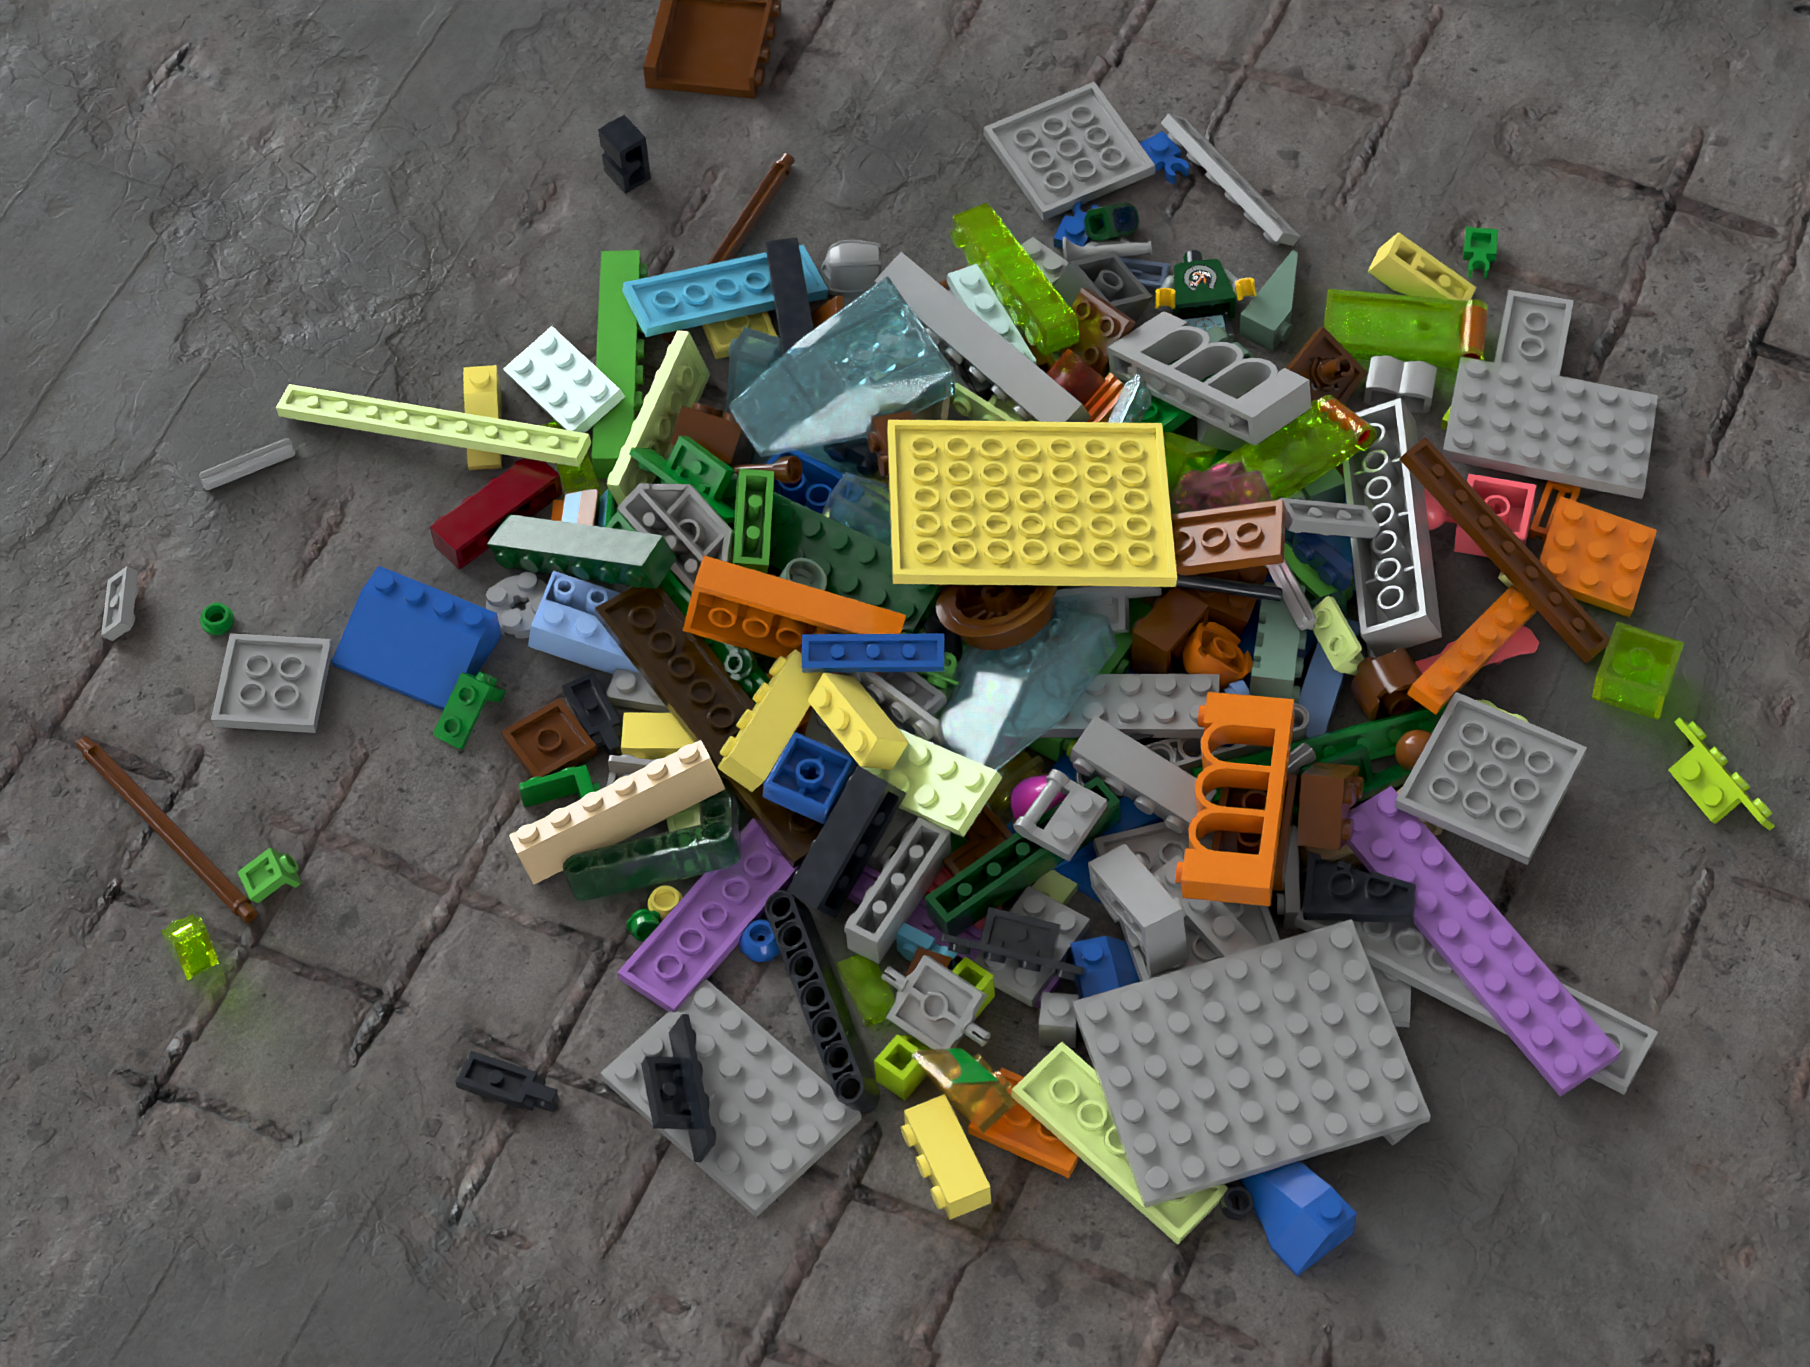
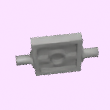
M927 955L922 957L916 969L907 977L894 970L891 966L885 970L888 974H883L882 980L898 989L896 1001L886 1017L894 1024L946 1058L951 1056L947 1049L955 1048L965 1036L980 1044L981 1047L988 1042L985 1039H990L991 1033L974 1023L976 1013L987 997V994Z

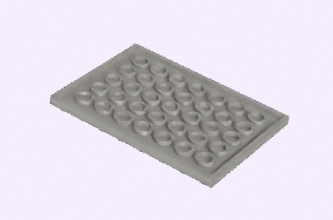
M1352 919L1072 1002V1009L1144 1208L1430 1121L1431 1115Z

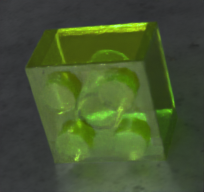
M1616 622L1596 675L1592 699L1659 720L1677 673L1685 642Z

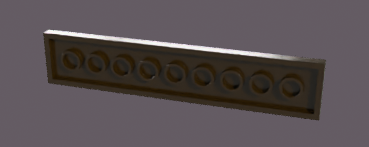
M660 585L657 589L631 587L595 607L596 618L694 743L699 740L702 741L719 775L791 867L795 868L802 864L824 824L764 798L763 783L751 792L717 768L724 757L720 754L722 747L731 736L736 738L740 731L736 727L739 719L747 709L752 711L755 704L738 682L730 678V674L725 671L722 662L702 637L683 631L686 617ZM810 776L807 780H814V778Z

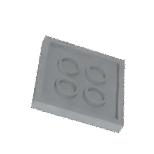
M230 633L211 717L213 727L316 733L333 650L331 639Z

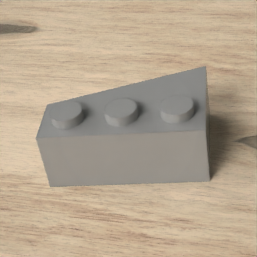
M1124 844L1088 862L1092 889L1113 921L1116 923L1121 920L1132 935V937L1127 939L1131 948L1134 950L1140 947L1147 962L1145 969L1150 977L1188 959L1183 919L1186 917L1185 908L1177 897L1172 898L1167 892L1162 879L1158 875L1153 876L1150 873L1146 862L1140 854L1135 855Z

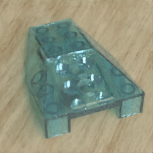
M887 276L801 338L729 404V409L760 457L865 438L867 433L871 432L873 417L911 410L915 414L954 395V371L889 276Z
M1055 604L1051 619L1046 626L1035 636L1019 645L1000 650H984L967 644L952 676V679L959 682V684L947 687L945 692L947 704L939 710L936 717L941 723L945 743L941 747L991 769L998 770L1066 716L1118 647L1108 616Z

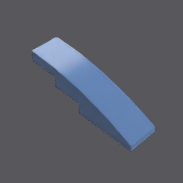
M1346 619L1358 639L1360 623ZM1319 641L1298 704L1307 709L1310 716L1306 738L1327 733L1331 716L1333 717L1341 688L1343 689L1347 673H1340L1334 670Z

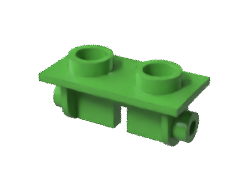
M944 652V672H915L938 690H946L947 687L958 686L959 682L952 679L957 666V660L949 652Z

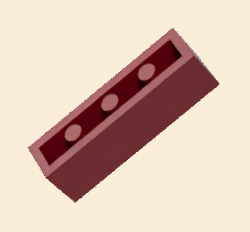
M528 458L517 460L510 469L499 477L491 479L484 488L473 496L465 498L458 507L447 515L439 517L430 526L434 547L459 570L490 548L487 543L508 514L533 517L552 503L553 500L563 494L560 475L545 461Z

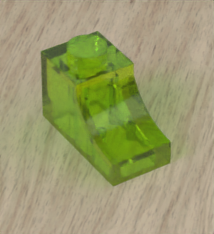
M191 914L184 919L173 921L166 929L161 931L167 949L187 980L219 963L207 928L200 917L195 918Z

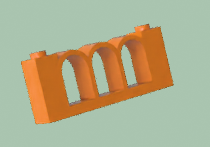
M1208 692L1206 706H1199L1198 727H1204V734L1201 739L1203 771L1198 775L1195 782L1197 815L1191 820L1188 828L1190 849L1185 848L1184 862H1177L1175 883L1181 884L1182 898L1271 906L1295 718L1294 699ZM1224 744L1273 747L1271 766L1224 762L1215 758L1212 752ZM1219 787L1268 790L1265 810L1218 806L1209 802L1205 797L1212 790ZM1212 831L1262 834L1259 855L1214 851L1205 848L1199 841L1204 835Z

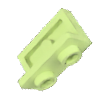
M1327 596L1313 609L1317 621L1314 623L1315 628L1312 630L1334 670L1356 676L1358 673L1357 666L1364 660L1360 652L1362 647L1335 599Z

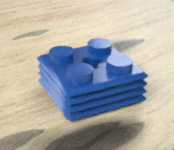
M794 732L763 783V797L825 824L831 809L835 807L846 787L848 779L856 769V760L847 754ZM810 776L815 778L814 780H807Z

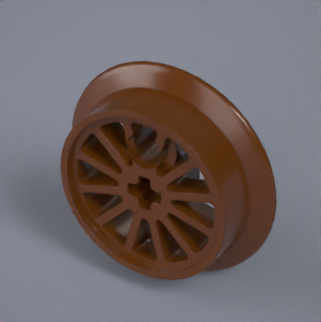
M946 584L938 595L936 612L943 626L951 632L960 635L961 639L969 646L980 650L1006 649L1029 640L1046 626L1054 611L1053 597L1058 586Z

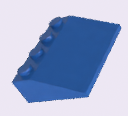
M378 565L361 590L331 662L335 667L443 711L461 672L477 675L502 637L498 615L496 612Z

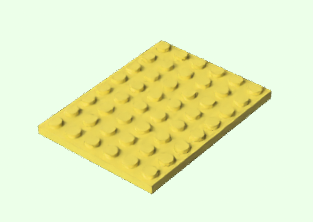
M888 420L893 584L1176 587L1177 570L1162 423Z

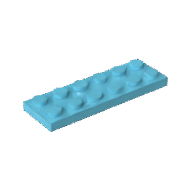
M799 245L808 301L827 298L828 288L804 245ZM767 253L623 282L622 292L645 337L775 309Z

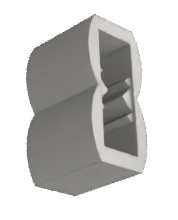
M1388 355L1371 357L1364 403L1375 407L1401 398L1411 413L1427 414L1430 412L1437 367L1424 361L1403 362Z

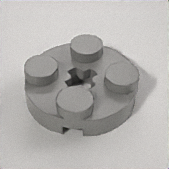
M523 572L520 575L505 578L495 586L490 587L486 593V609L497 613L501 634L504 636L505 632L515 634V638H529L531 624L547 587V584L537 579L534 573ZM519 602L526 603V609L520 611L519 608L512 609V607Z

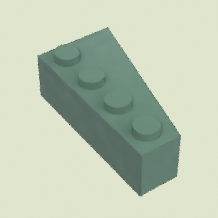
M1264 582L1266 586L1277 587L1275 583ZM1300 586L1305 594V586ZM1281 597L1280 601L1261 600L1250 695L1294 699V703L1298 704L1300 686H1294V678L1302 677L1304 658L1297 657L1298 649L1305 650L1307 629L1302 631L1298 628L1283 597Z

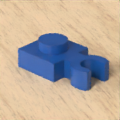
M1163 131L1139 143L1155 164V172L1163 169L1165 171V179L1169 183H1175L1176 174L1174 171L1182 172L1185 177L1189 176V164L1184 159H1181V150Z
M1082 201L1074 204L1073 217L1064 216L1054 236L1055 247L1063 249V237H1067L1072 243L1081 247L1090 243L1091 238L1086 234L1084 224L1087 212H1082ZM1093 205L1092 209L1098 208V206Z

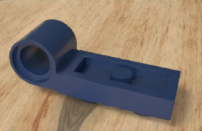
M1285 527V543L1292 548L1294 555L1301 563L1308 564L1318 573L1320 579L1325 584L1332 585L1340 593L1351 586L1353 565L1316 533H1295L1288 531Z

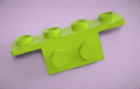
M1680 717L1674 721L1695 747L1670 767L1668 771L1709 820L1716 824L1742 802L1761 825L1769 831L1773 829L1775 825L1768 818L1773 814L1772 811L1759 797L1753 800L1746 791L1751 787L1738 772L1732 775L1727 770L1725 765L1729 761L1715 746L1710 749L1703 740L1707 737L1705 732L1694 721L1688 724Z

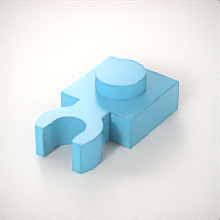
M906 923L902 924L897 932V951L905 959L912 961L917 948L921 947L951 957L953 969L956 967L957 961L954 959L957 956V952L948 950L947 946L936 944L934 937Z

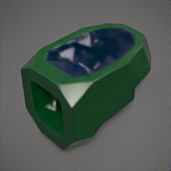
M1128 202L1090 209L1084 218L1086 234L1094 241L1129 235L1137 229L1140 222L1138 210Z

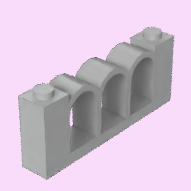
M1165 311L1108 346L1110 372L1115 377L1253 445H1257L1312 408L1309 379L1286 368L1278 372L1276 365L1265 359H1244L1242 349L1235 344L1228 342L1210 343L1209 335L1203 329L1188 326V322ZM1176 359H1179L1178 361H1176V362L1173 363L1172 365H1170V366L1167 365V364H1169L1170 362H1172V361H1174V360H1176ZM1215 374L1205 382H1201L1202 379ZM1250 390L1249 392H1247L1246 394H1244V395L1241 396L1240 398H1238V399L1234 398V397L1237 396L1238 394H1240V393H1242V392H1244V391Z

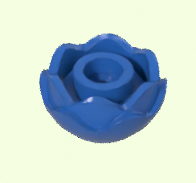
M755 920L751 922L739 939L740 951L752 961L768 962L781 953L768 920Z

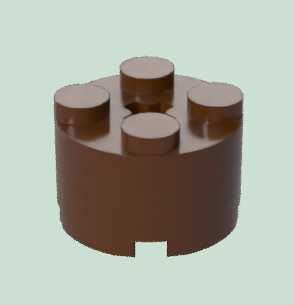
M1398 648L1376 659L1374 657L1365 658L1358 664V673L1352 681L1351 693L1369 722L1424 707L1407 694L1412 684L1422 675V672L1405 648Z

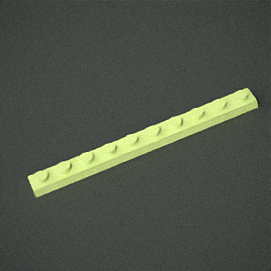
M292 384L288 385L276 406L279 417L575 467L580 466L591 445L588 433Z

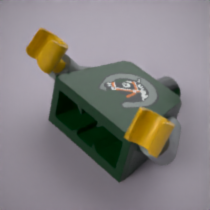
M1191 250L1184 254L1183 263L1174 265L1173 275L1166 277L1161 288L1156 290L1155 308L1160 309L1161 306L1171 307L1173 315L1176 317L1229 311L1230 318H1235L1236 297L1238 301L1243 300L1247 296L1256 297L1255 281L1253 278L1238 279L1229 270L1223 268L1220 260H1203L1200 251Z

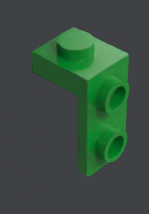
M479 671L477 675L461 672L434 729L433 735L458 749H463L486 701L501 703L507 690L497 686L498 679L485 672Z
M586 765L568 767L561 772L544 777H533L518 785L523 807H529L578 793L579 798L582 799L588 793L601 789L599 782H591Z

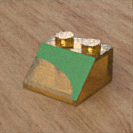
M963 1048L917 1050L912 1055L941 1094L946 1095L949 1103L982 1133H985L1016 1104L1007 1091L1011 1088L1010 1083L997 1070L991 1074L990 1072L993 1069L979 1054L973 1058Z

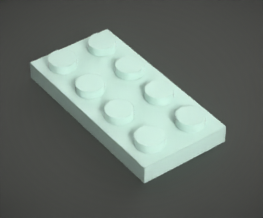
M552 326L503 369L564 430L585 433L625 398L623 392Z

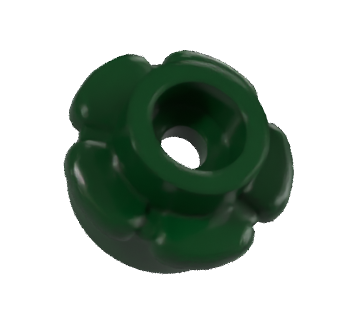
M734 647L729 651L724 661L725 671L730 674V678L734 681L750 678L756 672L757 658L747 648Z

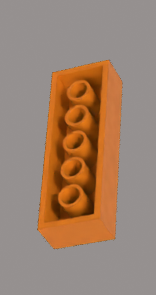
M703 556L693 586L683 631L743 649L747 648L750 651L778 659L780 656L786 658L795 649L802 654V634H901L906 615ZM830 672L834 674L843 675L842 672Z

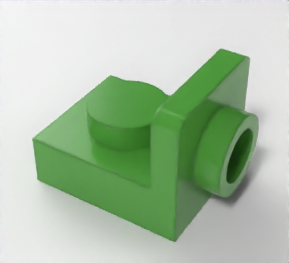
M272 848L267 849L238 871L250 900L256 903L261 902L285 883L295 888L302 884L297 874L299 867L293 857L287 853L282 854Z

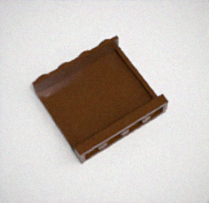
M661 0L643 64L645 87L755 99L758 86L763 87L765 69L763 65L764 63L768 64L770 60L771 48L769 41H774L776 22L774 20L775 18H780L782 1Z

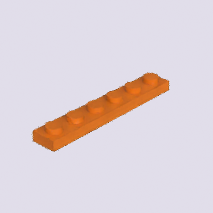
M1511 585L1412 684L1407 694L1436 715L1451 700L1454 693H1458L1537 610L1516 587Z

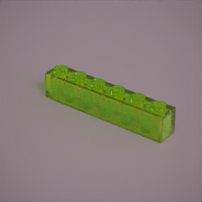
M986 202L952 215L953 230L950 231L954 246L957 249H962L970 266L977 263L1001 304L1005 305L1009 310L1016 326L1020 325L1025 331L1028 342L1032 346L1036 345L1043 356L1079 342L1078 317L989 204Z

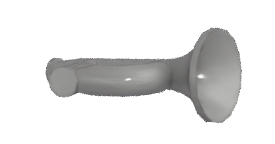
M1063 237L1064 259L1068 262L1109 252H1114L1118 257L1134 256L1149 252L1152 254L1151 241L1149 243H1131L1124 237H1118L1116 240L1090 242L1081 247L1072 243L1067 237Z

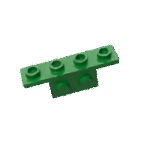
M679 436L668 460L651 448H631L629 455L638 461L637 465L641 469L655 473L661 478L660 482L662 484L692 485L726 523H734L735 510L721 501V498L735 470L689 436Z

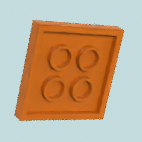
M1560 496L1550 522L1539 561L1573 598L1630 617L1635 606L1657 530Z

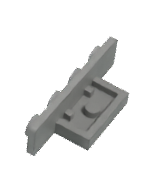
M1063 586V589L1056 590L1053 597L1055 606H1059V636L1067 639L1129 633V599L1161 595V587Z
M842 672L843 675L855 676L877 704H884L898 721L902 723L906 721L913 726L916 733L926 741L930 739L940 747L945 743L941 723L933 715L947 704L946 696L915 672H881L877 675L875 672Z

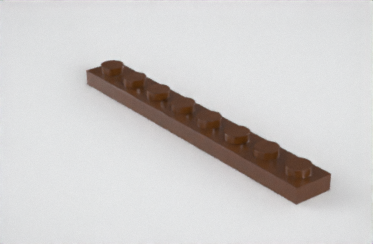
M1426 437L1404 453L1399 460L1586 664L1612 642L1609 636Z

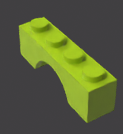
M964 957L952 972L987 994V997L976 1013V1019L995 997L994 975L967 957ZM909 1033L903 1036L897 1034L874 1060L876 1082L905 1101L943 1056Z

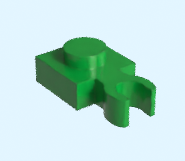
M1465 228L1463 260H1470L1467 271L1469 278H1472V271L1474 269L1483 270L1484 279L1488 278L1489 262H1495L1498 229Z

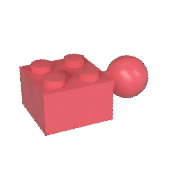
M1468 474L1467 482L1526 546L1534 510L1536 485ZM1424 487L1429 530L1439 528L1444 522L1456 523L1454 552L1488 557Z

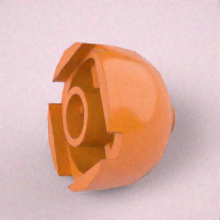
M1203 622L1198 624L1190 633L1181 655L1187 674H1220V691L1227 689L1230 683L1243 680L1251 672L1253 662L1249 651L1247 650L1243 654L1237 646L1241 640L1226 627L1215 622H1208L1206 626H1203Z

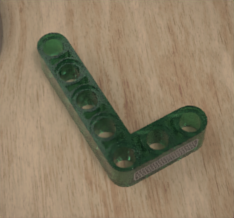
M720 776L725 790L700 802V825L589 850L567 858L562 867L574 898L581 901L591 900L727 868L737 863L741 858L740 810L731 787Z

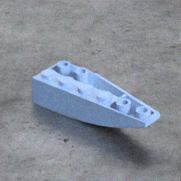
M553 571L531 624L528 647L611 674L615 673L616 668L639 672L595 616V607L620 593Z

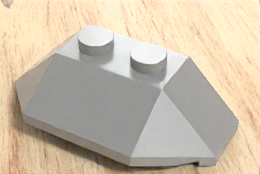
M640 483L617 507L638 532L663 535L677 558L671 570L691 592L703 556L728 563L730 561L734 531L690 484Z

